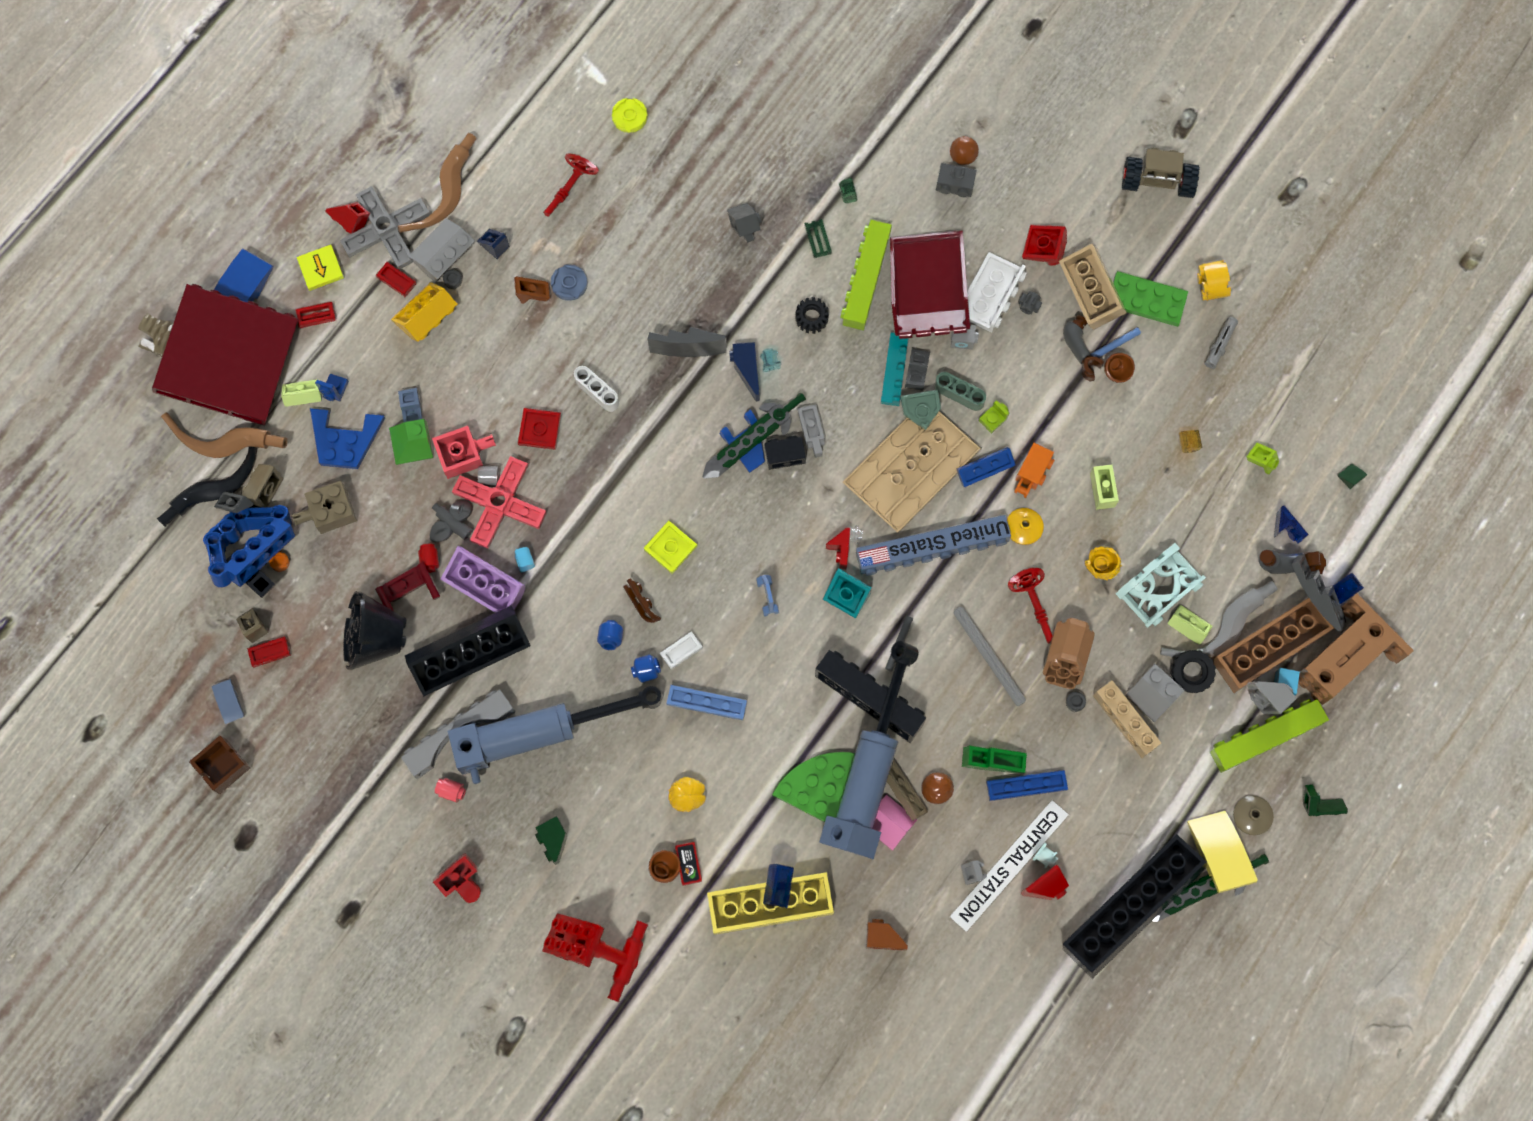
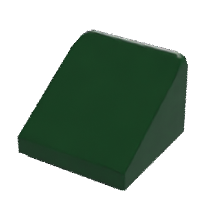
M1351 464L1337 476L1349 489H1352L1367 474Z

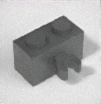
M941 163L936 191H940L943 194H956L960 197H971L977 170Z
M744 203L727 209L731 226L739 237L744 236L747 243L754 241L752 233L761 230L759 226L761 218L759 213H756L754 207L751 208L748 203Z

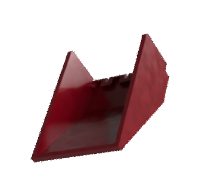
M963 230L890 238L891 303L895 335L899 336V339L913 338L914 334H916V337L931 336V333H935V336L948 335L950 331H954V334L967 333V330L970 329Z

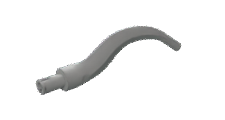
M1270 581L1258 590L1252 588L1236 599L1223 615L1221 629L1217 638L1209 645L1196 649V651H1202V653H1206L1211 658L1220 655L1234 646L1242 633L1249 614L1262 606L1264 599L1278 590L1274 582ZM1162 647L1160 655L1178 657V654L1185 651Z

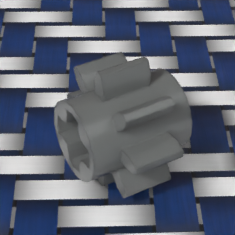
M1031 291L1027 295L1023 293L1018 302L1021 305L1020 310L1028 315H1031L1033 311L1038 313L1042 305L1040 296Z

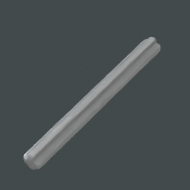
M963 607L957 608L953 612L955 617L1016 706L1024 704L1026 699Z

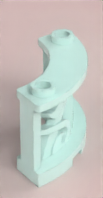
M1176 543L1143 568L1144 574L1140 572L1115 593L1127 603L1145 623L1147 628L1152 624L1154 626L1158 625L1163 620L1162 615L1190 591L1196 592L1204 585L1202 581L1206 577L1204 575L1200 576L1178 552L1180 548ZM1162 566H1166V567H1167V571L1170 570V569H1171L1172 571H1170V572H1164V571L1162 570ZM1152 572L1161 577L1173 575L1174 586L1172 594H1151L1155 587ZM1185 578H1188L1191 583H1187ZM1143 582L1150 584L1148 592H1144L1147 587H1143ZM1180 587L1187 588L1179 595ZM1129 594L1136 598L1142 599L1139 605L1132 599V597ZM1145 601H1150L1147 606L1148 611L1150 607L1156 608V613L1151 617L1141 608ZM1171 601L1166 607L1163 608L1162 602Z

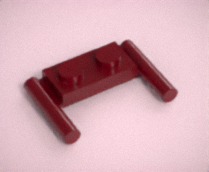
M424 562L375 589L382 605L392 611L394 610L391 602L399 600L425 584L433 600L440 598Z

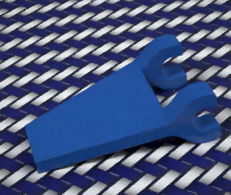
M751 410L744 414L745 420L751 426L758 421ZM727 427L720 430L719 434L730 445L747 429L736 437L732 436ZM762 443L757 444L739 459L749 473L765 463Z

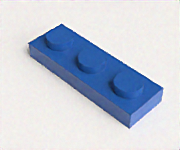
M1006 447L956 470L962 486L967 487L1015 466V462L1010 448Z

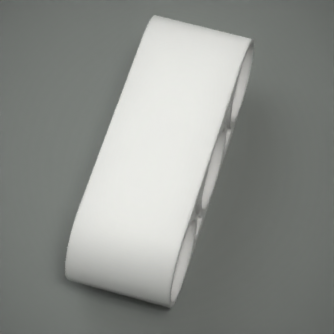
M586 366L577 367L574 371L576 384L606 411L613 412L619 407L617 393ZM587 375L586 379H579V376ZM596 386L601 387L599 391L592 390ZM608 398L615 399L612 403L605 402Z

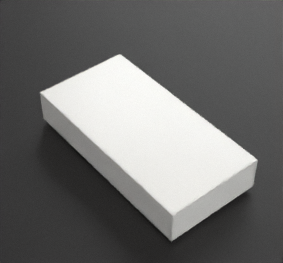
M691 631L662 651L660 655L672 670L703 647Z

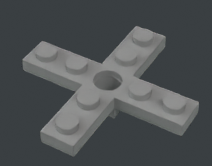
M372 186L357 193L356 197L360 204L370 213L368 218L372 224L340 240L349 258L382 241L399 270L413 263L408 258L411 253L399 234L398 225L419 222L430 216L422 199L420 198L388 214ZM390 223L387 229H379L381 224Z

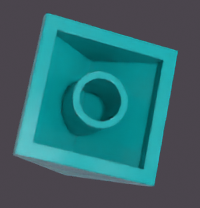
M838 568L823 600L856 619L871 595L872 587Z

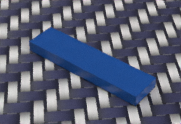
M1065 770L986 781L989 801L1068 790Z

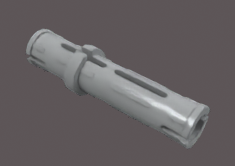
M1227 318L1215 344L1211 346V352L1205 361V366L1215 369L1220 357L1225 354V347L1238 324L1236 318Z

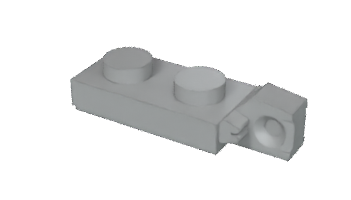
M816 404L797 408L808 449L813 448L815 458L821 457L823 453L821 446L825 445V438Z

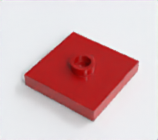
M524 408L518 445L556 450L561 412Z

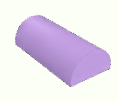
M457 546L441 577L442 581L495 613L511 605L515 609L525 591L524 584L461 546Z

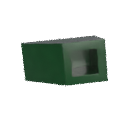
M555 816L535 827L538 832L535 834V837L540 845H545L547 850L544 851V854L548 861H553L557 865L560 862L568 836L559 818Z

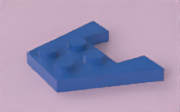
M310 408L319 464L321 466L359 469L385 417L382 415L365 414L363 431L327 428L330 415L329 410Z

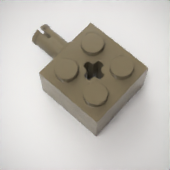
M342 481L305 493L309 506L308 509L292 514L296 526L313 520L316 529L321 534L357 521L349 495Z

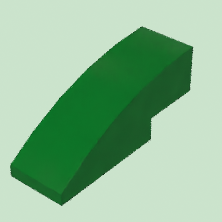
M969 745L963 747L962 767L999 772L1026 773L1027 753Z

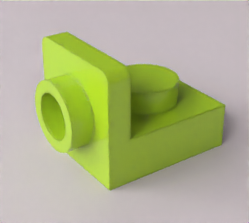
M996 400L993 406L978 421L992 434L1008 419L1009 410L1005 404L999 403Z
M1256 443L1247 455L1248 461L1263 467L1268 475L1279 464L1277 451L1260 443Z

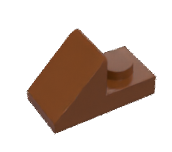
M514 277L516 296L522 304L526 303L529 299L545 302L550 299L548 282Z

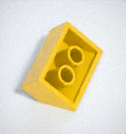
M430 282L391 320L411 339L419 342L427 337L428 332L432 328L439 326L441 320L445 316L450 315L458 304L445 288Z

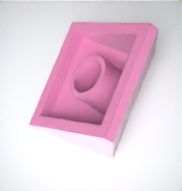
M886 795L881 800L873 829L881 832L879 840L893 851L916 823L917 819L912 821L905 809Z

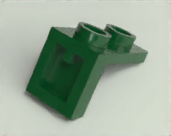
M1313 784L1305 785L1303 806L1308 816L1348 813L1343 799L1321 800L1320 794L1316 792Z

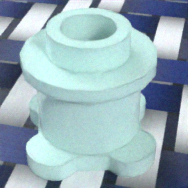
M1044 843L1032 860L1035 861L1037 859L1045 865L1044 868H1047V866L1052 868L1058 860V857L1055 856L1057 852L1051 851L1046 847L1047 844Z

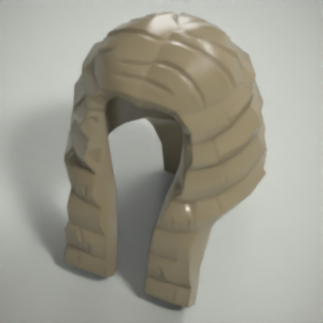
M146 314L140 322L138 329L152 337L153 342L143 338L139 347L162 357L173 322L158 320L150 314Z

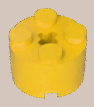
M1224 260L1198 265L1199 273H1197L1198 284H1202V300L1208 301L1230 297L1231 287L1227 288L1230 277L1226 262L1224 263Z

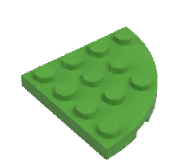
M834 752L808 759L791 770L782 779L772 796L825 822L827 816L836 818L855 753Z

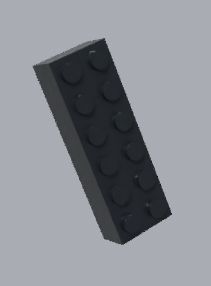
M511 605L405 655V659L424 697L531 645Z
M828 650L815 668V677L879 721L889 687L876 683V679L868 673L866 675L863 674L855 663H848L843 660L844 657L839 652ZM898 696L888 728L911 744L926 721L925 713L917 707L912 708L908 705L909 702L905 698Z

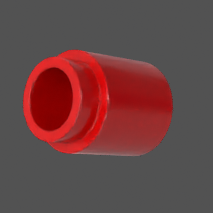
M420 545V550L418 551L419 564L424 562L429 573L436 572V569L439 568V560L435 545Z

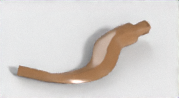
M468 133L460 145L456 144L442 165L439 176L442 200L438 208L422 221L398 225L399 233L433 226L453 212L458 205L461 195V168L469 158L470 153L468 151L477 139L473 134Z
M168 412L161 416L184 445L206 457L223 458L246 447L267 449L269 446L286 448L288 443L286 437L271 435L268 430L256 428H235L215 441H200L185 434Z

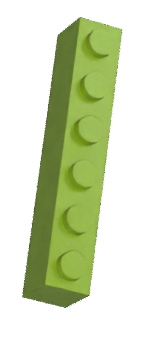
M870 219L869 226L865 225L863 232L865 241L860 243L858 251L861 253V256L856 258L854 269H857L856 274L851 275L849 285L852 288L851 291H847L845 302L848 303L846 308H842L840 316L843 319V326L863 331L865 329L892 224Z
M1308 699L1300 703V708L1296 710L1291 707L1283 711V716L1279 718L1276 715L1265 720V725L1259 726V724L1248 728L1249 732L1244 735L1239 732L1231 736L1232 740L1227 743L1222 740L1214 744V749L1210 751V754L1220 773L1329 721L1319 700L1311 702Z

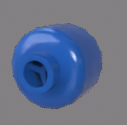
M614 620L602 623L598 629L597 642L605 650H615L622 644L623 627Z
M646 655L634 660V666L631 667L633 677H637L643 683L657 679L658 673H661V668L657 658H654L652 655Z

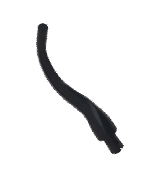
M256 447L248 448L244 462L233 475L222 480L200 481L193 484L169 502L170 507L157 520L166 527L178 515H185L196 504L219 500L223 492L234 493L242 486L251 472L255 460Z

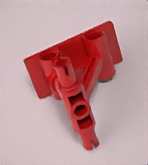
M557 913L552 921L548 937L544 941L542 951L589 968L594 957L603 958L617 964L612 977L614 982L607 998L620 1002L624 987L629 984L632 974L638 965L639 956L643 948L642 940L648 924L636 921L631 938L628 937L621 951L605 944L601 940L605 929L602 926Z

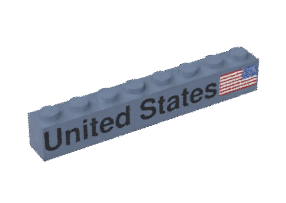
M1006 515L859 547L856 548V557L861 575L866 574V576L876 574L877 571H892L902 565L903 567H910L915 562L922 561V563H928L933 561V558L940 557L941 559H946L955 553L964 555L973 549L981 551L988 549L991 545L1003 546L1009 542L1011 534Z

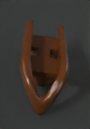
M631 578L628 579L627 582L630 587L624 585L623 588L641 618L650 623L660 621L661 617L655 615L650 610L652 608L650 599L642 597L640 594L643 591L641 584L632 581Z

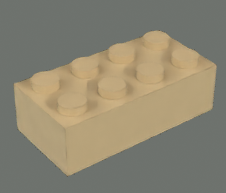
M1093 244L1059 261L1083 315L1093 330L1127 313L1101 256Z

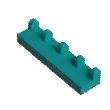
M890 332L881 404L899 406L908 338L899 339V336H896L893 332Z

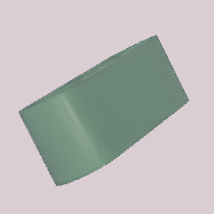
M941 372L937 375L935 390H938V393L974 411H979L984 407L986 393L982 389L948 372ZM944 380L948 385L943 386L939 381ZM962 389L965 393L959 394L956 392V390ZM978 397L981 399V402L977 403L972 398Z

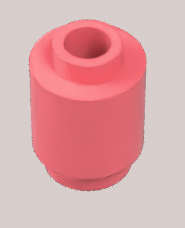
M440 778L435 787V794L456 803L459 799L462 800L466 792L463 783L447 778Z

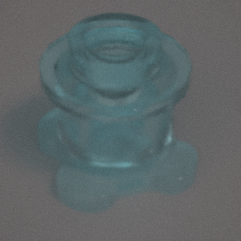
M772 348L763 350L760 355V359L763 360L764 364L763 372L781 368V361L777 359L778 352Z

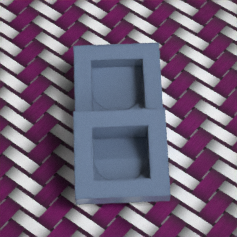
M417 388L398 391L403 423L423 419Z
M231 679L212 686L225 724L245 716Z

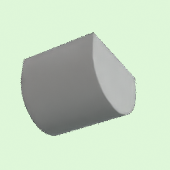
M479 466L478 483L485 486H496L499 480V467Z

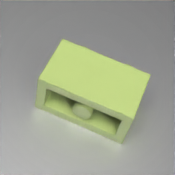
M1113 466L1093 467L1090 478L1096 510L1115 508L1119 499Z

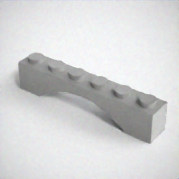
M494 690L481 703L480 701L474 703L468 712L455 716L452 723L439 727L437 733L433 736L428 735L420 741L421 744L417 747L407 749L404 752L405 755L401 758L412 775L419 779L434 768L441 750L450 740L448 730L473 723L477 725L499 722L515 713V710L501 690Z

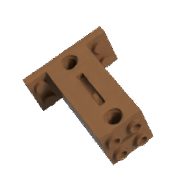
M1355 594L1341 607L1344 615L1354 622L1299 673L1298 684L1302 688L1307 689L1311 693V697L1314 700L1318 699L1322 705L1334 698L1383 651L1385 656L1396 664L1414 651L1358 594Z

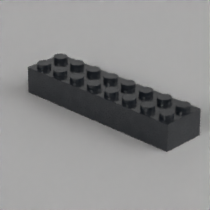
M1176 834L1062 944L1063 951L1093 979L1206 869L1207 861Z

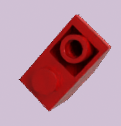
M358 202L338 205L325 210L334 221L339 223L350 234L364 228L370 215Z

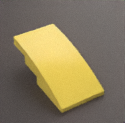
M1226 811L1187 822L1199 855L1207 861L1206 868L1208 874L1212 876L1218 893L1257 883L1258 879L1245 848Z

